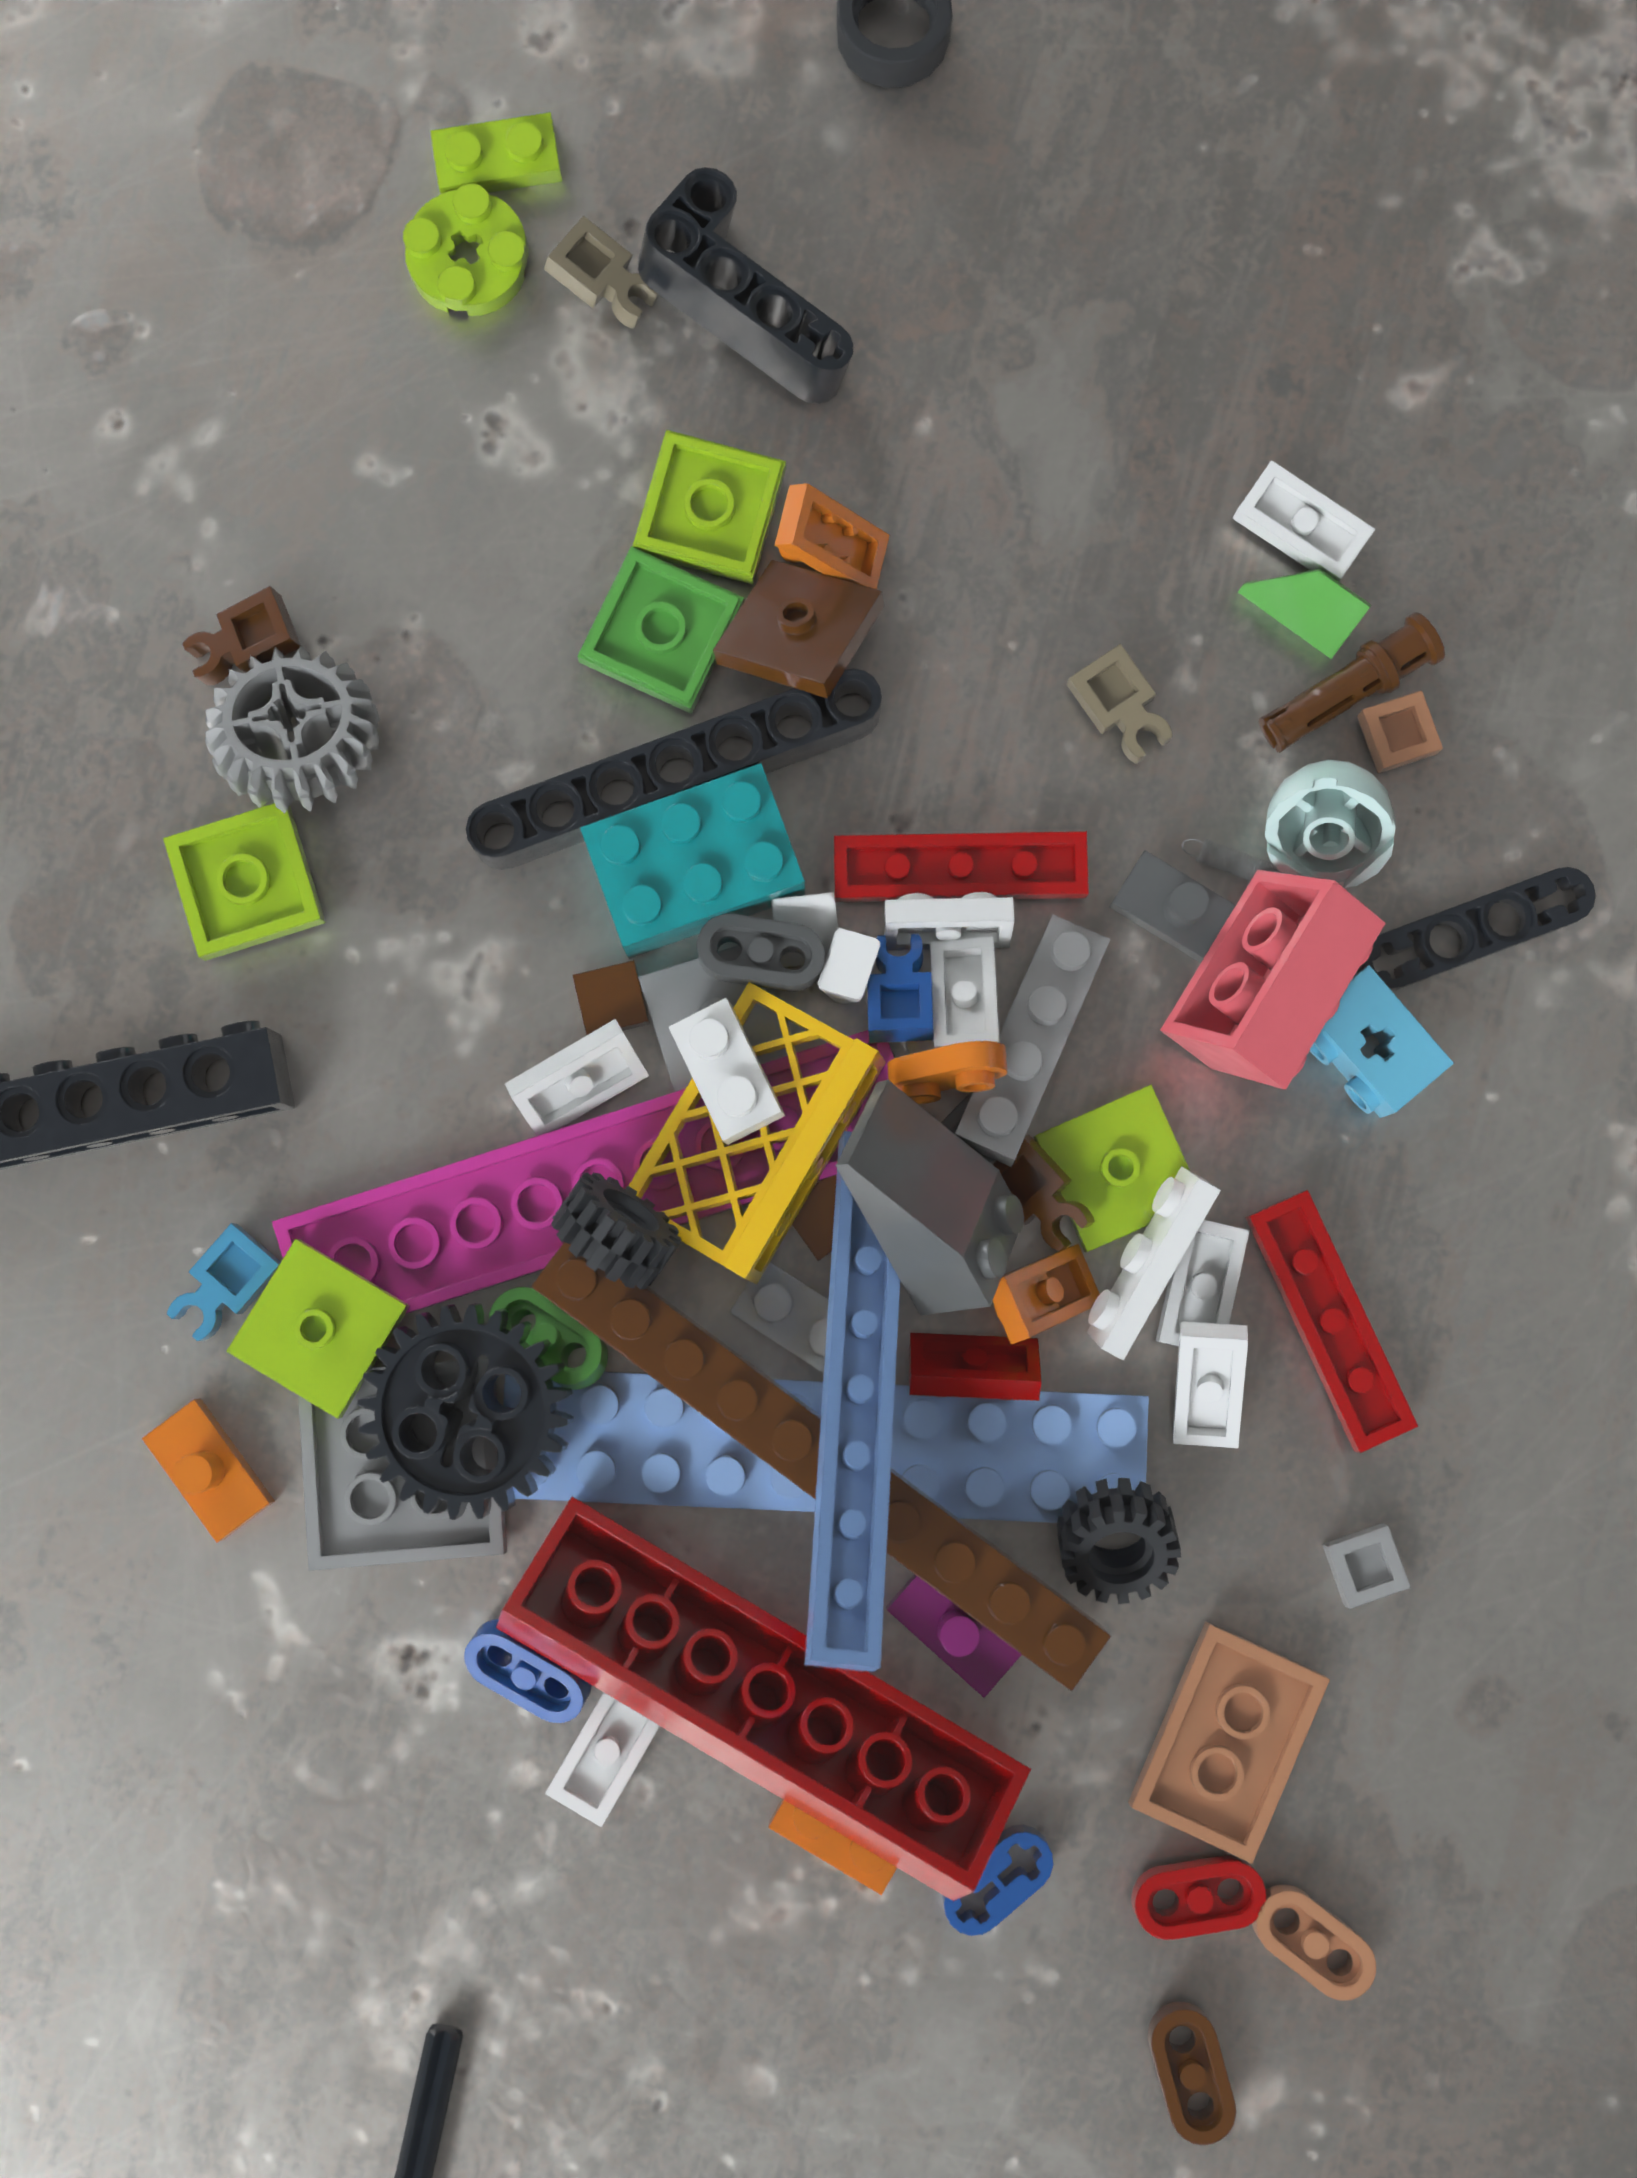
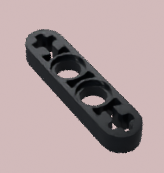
M1571 867L1557 868L1378 935L1369 958L1359 967L1357 972L1370 965L1391 991L1426 980L1578 922L1586 917L1594 907L1596 898L1594 884L1588 875L1579 869ZM1557 885L1561 890L1572 889L1576 900L1568 904V911L1564 905H1557L1538 914L1536 913L1533 903L1556 892ZM1524 891L1529 892V897L1525 894ZM1502 902L1516 909L1519 914L1520 925L1515 935H1499L1492 929L1489 924L1488 915L1493 904ZM1537 919L1542 924V926H1538ZM1436 925H1450L1460 934L1462 946L1456 957H1441L1432 949L1430 934ZM1407 935H1413V942L1408 938ZM1414 946L1418 957L1394 969L1396 979H1392L1387 970L1380 972L1375 970L1373 961L1381 956L1379 947H1383L1387 955H1394ZM1420 961L1426 967L1425 970L1420 969Z

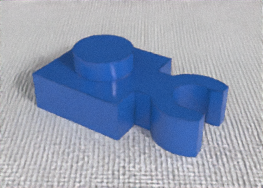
M911 934V949L904 956H893L888 953L886 935H878L876 939L881 944L875 962L881 974H871L867 984L869 1043L934 1041L931 972H919L923 964V943L920 935Z

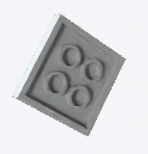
M488 1358L478 1360V1372L472 1393L475 1391L482 1375L486 1372L489 1364ZM458 1361L434 1363L435 1374L439 1380L446 1385H454L459 1378L460 1368ZM386 1366L373 1367L371 1370H385ZM365 1380L345 1414L339 1419L298 1395L309 1571L502 1555L507 1552L505 1511L497 1505L493 1497H491L490 1514L486 1517L477 1519L470 1502H468L463 1516L456 1520H450L447 1511V1501L443 1500L435 1511L426 1514L423 1513L425 1493L420 1491L404 1502L399 1499L405 1483L401 1476L382 1483L380 1477L390 1462L386 1456L378 1459H367L366 1454L369 1450L380 1442L377 1435L362 1434L358 1430V1427L375 1420L374 1411L357 1405L358 1399L376 1394L378 1388ZM495 1381L494 1392H495V1397L497 1398L496 1381ZM472 1393L469 1397L455 1402L454 1407L463 1412V1419L454 1439L446 1448L443 1462L447 1466H451L454 1461V1447L460 1428L463 1424L477 1419L478 1414L469 1410ZM418 1413L412 1424L413 1435L422 1445L432 1447L437 1437L436 1425L430 1417ZM477 1436L472 1446L473 1458L479 1466L484 1469L493 1470L498 1463L497 1447L486 1437Z

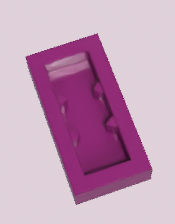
M915 1574L886 1606V1610L983 1698L988 1695L1022 1655Z

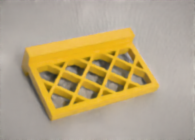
M748 982L733 1009L742 1027L756 1003L777 1014L783 1037L754 1045L752 1048L756 1056L786 1048L794 1081L773 1086L772 1089L776 1097L797 1091L802 1109L800 1119L795 1127L770 1134L769 1127L766 1125L760 1128L761 1137L727 1146L723 1142L707 1107L703 1106L694 1109L701 1098V1094L692 1078L630 1182L629 1187L636 1190V1196L641 1199L653 1178L676 1172L684 1205L662 1212L669 1217L668 1223L676 1226L679 1234L677 1236L681 1237V1241L757 1285L837 1148L839 1139L844 1131H847L886 1062L877 1049L857 1038L853 1040ZM788 1021L806 1031L791 1035ZM821 1038L840 1049L826 1072L805 1078L802 1077L795 1045ZM819 1085L809 1101L806 1088ZM709 1116L717 1149L683 1159L678 1135L685 1123ZM786 1141L776 1158L773 1144ZM764 1147L770 1170L762 1184L738 1190L730 1156ZM671 1149L674 1161L662 1164ZM720 1159L728 1193L694 1202L686 1169ZM753 1197L745 1213H743L740 1200ZM731 1203L737 1226L722 1250L703 1239L697 1212ZM687 1215L691 1231L671 1219Z

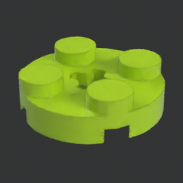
M465 184L457 190L448 191L434 197L418 210L403 230L405 261L412 281L421 296L435 308L448 312L447 308L455 311H467L468 316H483L505 306L520 291L525 279L524 270L527 265V257L529 258L528 242L523 225L517 214L507 203L496 196L488 194L487 190L482 186ZM463 242H476L480 244L476 249L479 259L472 264L465 258L454 262L451 257L457 252L455 247Z

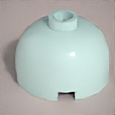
M1324 760L1307 764L1284 779L1272 796L1265 827V837L1268 843L1267 852L1271 863L1281 873L1329 879L1336 882L1344 881V888L1358 886L1378 874L1392 856L1396 819L1387 789L1368 770L1351 762Z

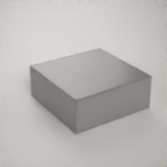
M1381 1523L1322 1544L1343 1605L1349 1609L1411 1588L1390 1528L1386 1524Z

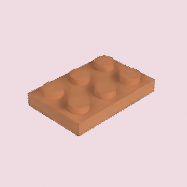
M1205 1621L1128 1800L1129 1805L1137 1811L1253 1863L1330 1679L1321 1673Z

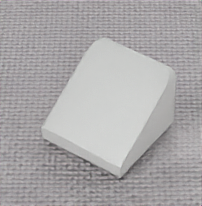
M820 893L771 900L773 920L801 924L812 929L823 943L826 960L835 931H838L834 893ZM788 952L782 956L780 962L785 968L803 966L805 960L797 952Z
M838 928V931H835L819 977L818 988L834 1002L840 1004L860 1001L865 993L881 942L870 936Z

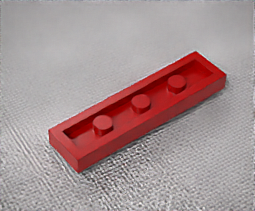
M1087 831L834 835L835 902H885V900H898L901 896L912 893L927 894L934 899L962 898L967 894L975 892H986L995 895L997 898L1013 897V899L1086 898L1089 894Z
M1309 1191L1299 1192L1246 1216L1247 1223L1354 1452L1362 1453L1419 1427Z

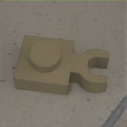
M584 215L548 255L544 266L546 272L591 308H594L603 297L612 303L615 317L622 324L630 328L636 327L643 311L634 305L629 297H639L652 307L659 294L643 282L639 273L627 271L633 255Z
M1121 643L1068 679L1066 685L1102 735L1116 725L1123 733L1121 739L1122 750L1133 763H1139L1146 755L1136 739V735L1139 732L1149 731L1153 733L1162 746L1169 743L1172 738V730L1168 722L1157 714L1148 713L1144 706L1154 700L1156 693Z

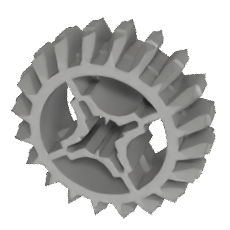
M300 646L293 658H285L284 654L275 647L272 661L263 664L250 655V671L245 674L229 669L228 681L231 688H214L213 700L216 707L205 710V721L209 728L205 732V743L210 754L214 757L212 762L217 773L223 776L224 779H227L230 788L238 796L248 793L251 801L256 803L259 808L273 799L276 807L285 814L293 800H300L302 806L311 812L314 804L313 798L323 794L325 798L336 803L338 796L336 787L340 784L356 789L358 782L356 770H371L373 759L370 751L379 749L380 736L377 727H379L378 722L380 719L376 705L371 702L372 697L367 684L362 679H356L354 670L349 667L347 662L336 666L334 659L329 656L327 651H324L312 661L309 652L302 646ZM295 717L298 726L292 729L291 718ZM294 731V742H291L289 732Z

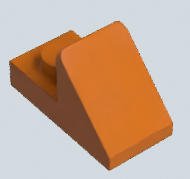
M1076 1244L1004 1274L994 1295L993 1303L996 1314L1002 1322L1012 1345L1031 1338L1091 1309L1100 1293L1079 1244Z

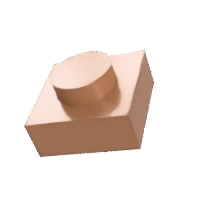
M1422 690L1363 709L1357 715L1378 774L1437 755L1443 749Z

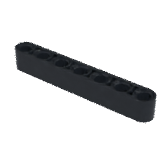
M855 668L847 669L843 672L828 698L793 688L485 802L473 810L468 817L466 825L467 840L480 859L490 867L500 870L514 868L584 842L580 827L760 763H762L765 774L857 741L872 733L878 724L882 701L880 686L876 679L866 671ZM845 694H860L866 698L870 707L860 716L852 717L839 711L835 705L838 699ZM799 715L809 721L811 729L804 736L792 739L782 735L778 731L777 725L786 716ZM739 736L751 743L752 750L743 759L735 761L721 756L718 749L722 742L729 737ZM673 758L686 759L693 765L692 773L682 782H668L659 775L661 767L665 762ZM613 780H626L634 786L632 795L622 804L612 805L601 799L602 790L606 784ZM565 801L574 806L572 818L563 826L551 827L543 823V813L550 804ZM497 823L511 824L514 827V835L508 845L500 849H490L484 846L485 833L491 826Z

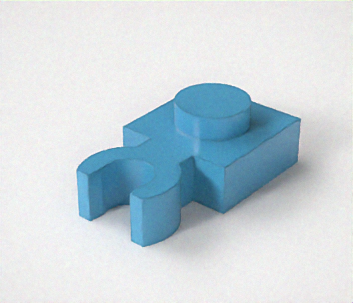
M231 1223L188 1272L202 1285L195 1293H185L177 1297L169 1306L167 1315L171 1319H180L190 1307L194 1305L199 1307L203 1312L204 1319L202 1325L195 1330L192 1337L196 1341H205L214 1336L219 1330L222 1323V1309L228 1306L234 1313L243 1314L265 1289L281 1261L242 1227Z

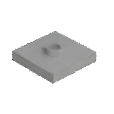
M737 945L717 953L722 959L734 960L740 956L742 949ZM699 958L638 977L674 1092L685 1089L692 1076L670 1032L669 1026L724 998H727L732 1007H734L746 985L723 982L711 977L701 966ZM759 987L777 997L774 989ZM756 1003L743 1025L751 1046L782 1038L777 1014ZM785 1048L757 1056L760 1064L788 1055Z

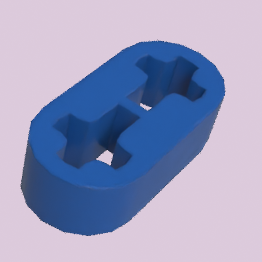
M1014 1825L1002 1831L978 1885L973 1892L974 1894L980 1892L993 1881L995 1886L983 1897L986 1911L979 1916L971 1909L961 1914L958 1912L962 1905L961 1898L952 1901L942 1895L945 1915L951 1926L960 1933L969 1936L983 1935L995 1928L1038 1891L1049 1879L1053 1869V1856L1045 1837L1038 1830L1027 1825ZM1018 1844L1024 1850L1031 1848L1033 1845L1038 1848L1032 1855L1036 1863L1034 1870L1027 1873L1024 1868L1019 1866L1004 1878L999 1875L1012 1863L1009 1853L1011 1846Z

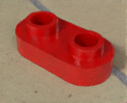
M1222 1855L1150 1868L1137 1879L1132 1890L1131 1901L1133 1911L1146 1932L1162 1940H1175L1236 1930L1251 1925L1263 1912L1266 1903V1889L1262 1878L1250 1863L1237 1856ZM1229 1878L1238 1880L1239 1889L1235 1896L1228 1899L1218 1896V1887L1222 1881ZM1169 1889L1175 1892V1900L1169 1908L1158 1909L1153 1906V1898L1158 1891Z

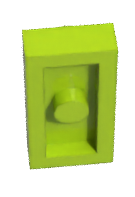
M551 112L430 130L438 187L441 194L457 190L465 184H477L486 189L488 193L562 182Z

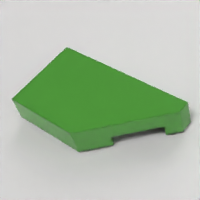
M1322 569L1245 582L1238 591L1239 594L1330 659L1333 658L1371 607L1370 603Z

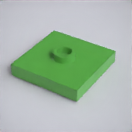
M631 546L577 658L579 663L692 714L717 663L713 649L744 603V597Z

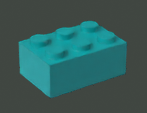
M762 763L580 827L622 947L629 959L698 935L702 927L710 919L718 915L737 914L751 916L772 908L771 900L805 895V880Z

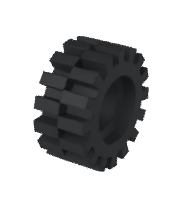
M588 1172L583 1174L552 1218L554 1219L552 1227L558 1230L557 1237L561 1242L571 1244L568 1250L576 1257L583 1256L588 1260L586 1265L594 1271L600 1268L605 1271V1277L614 1282L620 1278L626 1287L634 1288L637 1285L640 1289H646L652 1285L679 1247L681 1237L677 1236L679 1234L676 1226L668 1223L670 1219L664 1212H656L653 1209L654 1203L647 1198L645 1200L640 1199L636 1196L637 1191L628 1185L624 1189L620 1186L619 1181L614 1178L608 1177L606 1180L601 1174L594 1172L592 1175Z
M1118 1478V1487L1108 1489L1107 1479L1095 1481L1097 1492L1091 1494L1085 1486L1076 1491L1077 1504L1067 1499L1062 1506L1063 1516H1058L1057 1535L1062 1568H1064L1065 1577L1070 1585L1076 1582L1077 1592L1085 1597L1094 1589L1096 1601L1102 1603L1108 1602L1110 1594H1117L1118 1604L1130 1603L1128 1593L1136 1591L1141 1600L1151 1597L1149 1585L1152 1583L1160 1590L1169 1584L1167 1573L1175 1575L1179 1568L1177 1558H1181V1548L1171 1506H1167L1166 1498L1162 1493L1158 1491L1152 1495L1151 1486L1140 1481L1135 1490H1132L1130 1478ZM1126 1532L1141 1536L1136 1543L1121 1549H1104L1095 1545L1100 1539L1114 1533Z

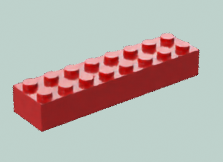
M572 1496L503 1607L496 1626L500 1631L952 1901L975 1891L1031 1771V1768L867 1671L805 1665L807 1635Z

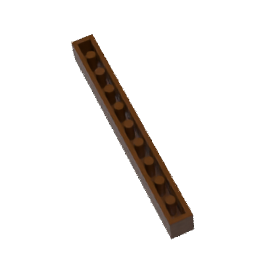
M563 1243L531 1287L816 1500L821 1415L651 1288L640 1289L637 1285L634 1288L624 1286L620 1278L616 1282L606 1278L605 1271L600 1268L594 1271L586 1265L588 1262L583 1256L576 1257L568 1250L571 1244ZM891 1468L886 1553L1072 1692L1111 1635L1101 1624Z

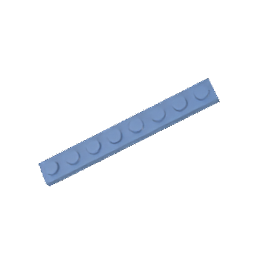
M844 1131L839 1139L838 1160L852 1132ZM838 1169L805 1665L874 1672L881 1665L900 1279Z

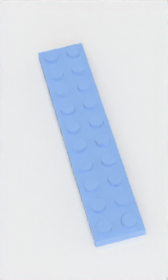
M604 1371L602 1376L591 1386L572 1390V1395L556 1402L557 1410L574 1416L572 1423L554 1429V1434L560 1436L568 1443L567 1449L562 1452L546 1451L545 1455L552 1461L556 1470L548 1477L531 1472L538 1487L534 1494L526 1497L513 1487L515 1499L569 1501L572 1496L581 1502L815 1512L816 1503L814 1498L647 1373ZM505 1374L503 1405L508 1408H516L521 1398L520 1385L515 1378ZM773 1379L821 1415L823 1381ZM553 1382L554 1387H561L555 1382ZM895 1384L891 1468L959 1519L1057 1523L1058 1516H1063L1062 1506L1067 1499L1077 1504L1076 1491L1085 1486L1091 1494L1097 1492L1095 1481L1107 1479L1108 1489L1118 1487V1478H1130L1132 1490L1137 1488L1140 1481L1146 1483L1149 1396L1041 1391L1039 1401L909 1395V1385Z

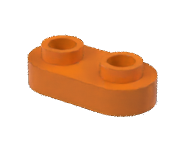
M969 1041L897 1057L887 1063L888 1080L917 1104L941 1100V1091L954 1088L961 1092L991 1090L995 1088V1079L1004 1077L1008 1073L1006 1046L993 1041Z

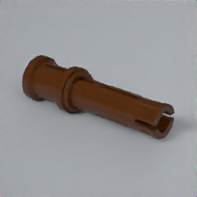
M1418 612L1412 613L1405 618V626L1378 643L1370 640L1361 645L1360 650L1356 653V659L1348 663L1347 666L1324 678L1283 706L1259 718L1262 733L1272 748H1276L1278 753L1286 750L1287 747L1299 741L1300 738L1323 726L1364 698L1371 696L1375 692L1380 694L1392 693L1399 688L1400 680L1426 663L1433 666L1443 661L1445 649L1440 636L1430 621Z

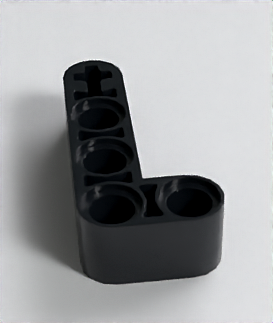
M707 167L694 169L685 176L654 211L646 224L638 259V272L641 279L649 288L798 398L806 402L818 404L829 401L836 396L853 356V341L850 334L840 324L725 240L737 201L735 185L725 173L717 169ZM714 286L721 287V288H723V289H725V290L718 289V288H716V287H714ZM764 323H769L775 327H770Z

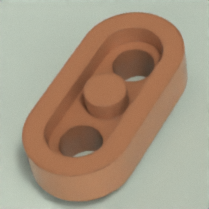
M1281 1884L1266 1889V1901L1258 1913L1257 1920L1252 1923L1254 1931L1264 1947L1332 1999L1347 2001L1363 1995L1371 1987L1376 1975L1375 1956L1365 1940L1300 1888ZM1283 1908L1293 1909L1295 1917L1291 1925L1285 1928H1279L1274 1925V1917L1279 1910ZM1337 1949L1346 1950L1347 1960L1342 1967L1333 1969L1327 1966V1959L1331 1952Z

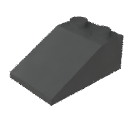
M889 1080L877 1082L836 1164L840 1175L920 1316L990 1307L1001 1277L1006 1272L1007 1262L1018 1233L1022 1231L1024 1225V1213L1019 1199L1011 1194L1000 1171L892 1082Z

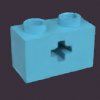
M1370 965L1354 975L1340 999L1336 1013L1326 1022L1310 1049V1052L1323 1064L1328 1065L1332 1062L1348 1080L1344 1085V1089L1352 1101L1368 1114L1374 1111L1379 1118L1396 1113L1454 1064ZM1373 1035L1380 1044L1374 1049L1375 1055L1366 1058L1360 1049L1366 1043L1365 1038Z

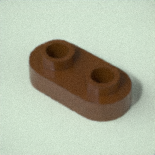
M1181 2001L1169 2003L1161 2007L1154 2014L1148 2027V2043L1165 2106L1175 2130L1182 2138L1197 2145L1214 2144L1222 2140L1230 2132L1236 2118V2104L1217 2034L1209 2018L1199 2007ZM1186 2026L1190 2028L1191 2037L1186 2043L1176 2045L1169 2041L1170 2034L1176 2027ZM1203 2092L1209 2095V2102L1205 2108L1192 2110L1187 2107L1188 2100L1193 2094Z

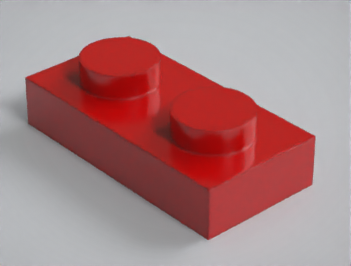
M910 1333L909 1395L1000 1400H1040L1042 1378L1038 1338H1028L1011 1345L1008 1337Z

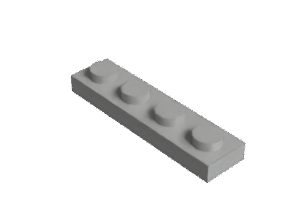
M1052 914L1000 1031V1043L1006 1046L1008 1073L1004 1077L995 1079V1088L987 1091L973 1092L955 1132V1135L976 1152L1011 1167L1111 939Z

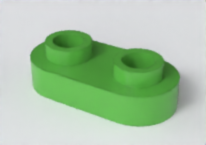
M528 1287L512 1288L501 1294L493 1303L489 1319L496 1310H508L506 1329L510 1331L520 1323L523 1317L535 1315V1326L530 1331L526 1342L530 1346L547 1339L551 1342L547 1352L541 1359L545 1365L559 1362L564 1363L565 1368L551 1379L559 1386L572 1388V1390L583 1389L594 1384L604 1373L608 1363L606 1343L536 1290ZM578 1348H585L586 1358L584 1362L576 1368H570L568 1357L571 1352Z

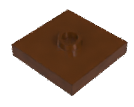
M771 560L714 647L713 652L718 665L828 698L884 608L882 591Z

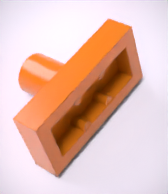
M803 483L789 485L774 546L778 547L782 558L787 562H803L824 575L877 589L890 535L810 484Z
M201 1398L192 1400L142 1438L216 1543L226 1539L275 1502Z

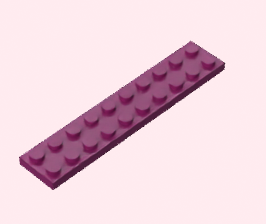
M868 1030L848 1037L853 1040L857 1038L877 1049L886 1063L849 1125L848 1132H853L876 1083L888 1080L887 1063L894 1059L889 1042L869 1043ZM825 1043L797 1052L802 1077L805 1078L826 1072L840 1049L830 1043ZM788 1056L761 1064L771 1087L794 1081ZM819 1085L806 1088L809 1101ZM685 1089L272 1221L282 1257L284 1258L294 1240L300 1239L410 1305L405 1315L542 1271L564 1243L556 1235L558 1230L552 1227V1221L554 1220L552 1218L583 1174L588 1172L592 1175L594 1172L601 1174L606 1180L608 1177L618 1180L620 1186L624 1189L627 1185L629 1186ZM797 1091L777 1097L785 1116L768 1124L770 1134L793 1128L802 1115ZM702 1096L694 1109L706 1106ZM709 1116L686 1122L678 1135L683 1159L717 1149ZM760 1129L727 1146L761 1137ZM786 1141L773 1144L776 1158ZM839 1144L817 1181L837 1175L836 1164L838 1162ZM764 1147L730 1156L738 1190L762 1184L770 1170ZM671 1149L662 1164L674 1161ZM720 1159L686 1169L694 1202L728 1193ZM673 1172L653 1178L641 1199L645 1200L647 1198L654 1203L653 1209L657 1212L683 1206L684 1201L677 1173ZM753 1197L740 1200L741 1205L749 1204ZM728 1203L697 1212L698 1220L731 1210L732 1205ZM687 1215L671 1219L679 1225L689 1223Z

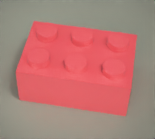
M1257 870L1160 1031L1213 1070L1286 1090L1293 1077L1303 1068L1307 1054L1324 1025L1336 1013L1340 999L1357 970L1369 958L1373 944L1386 923L1335 880Z

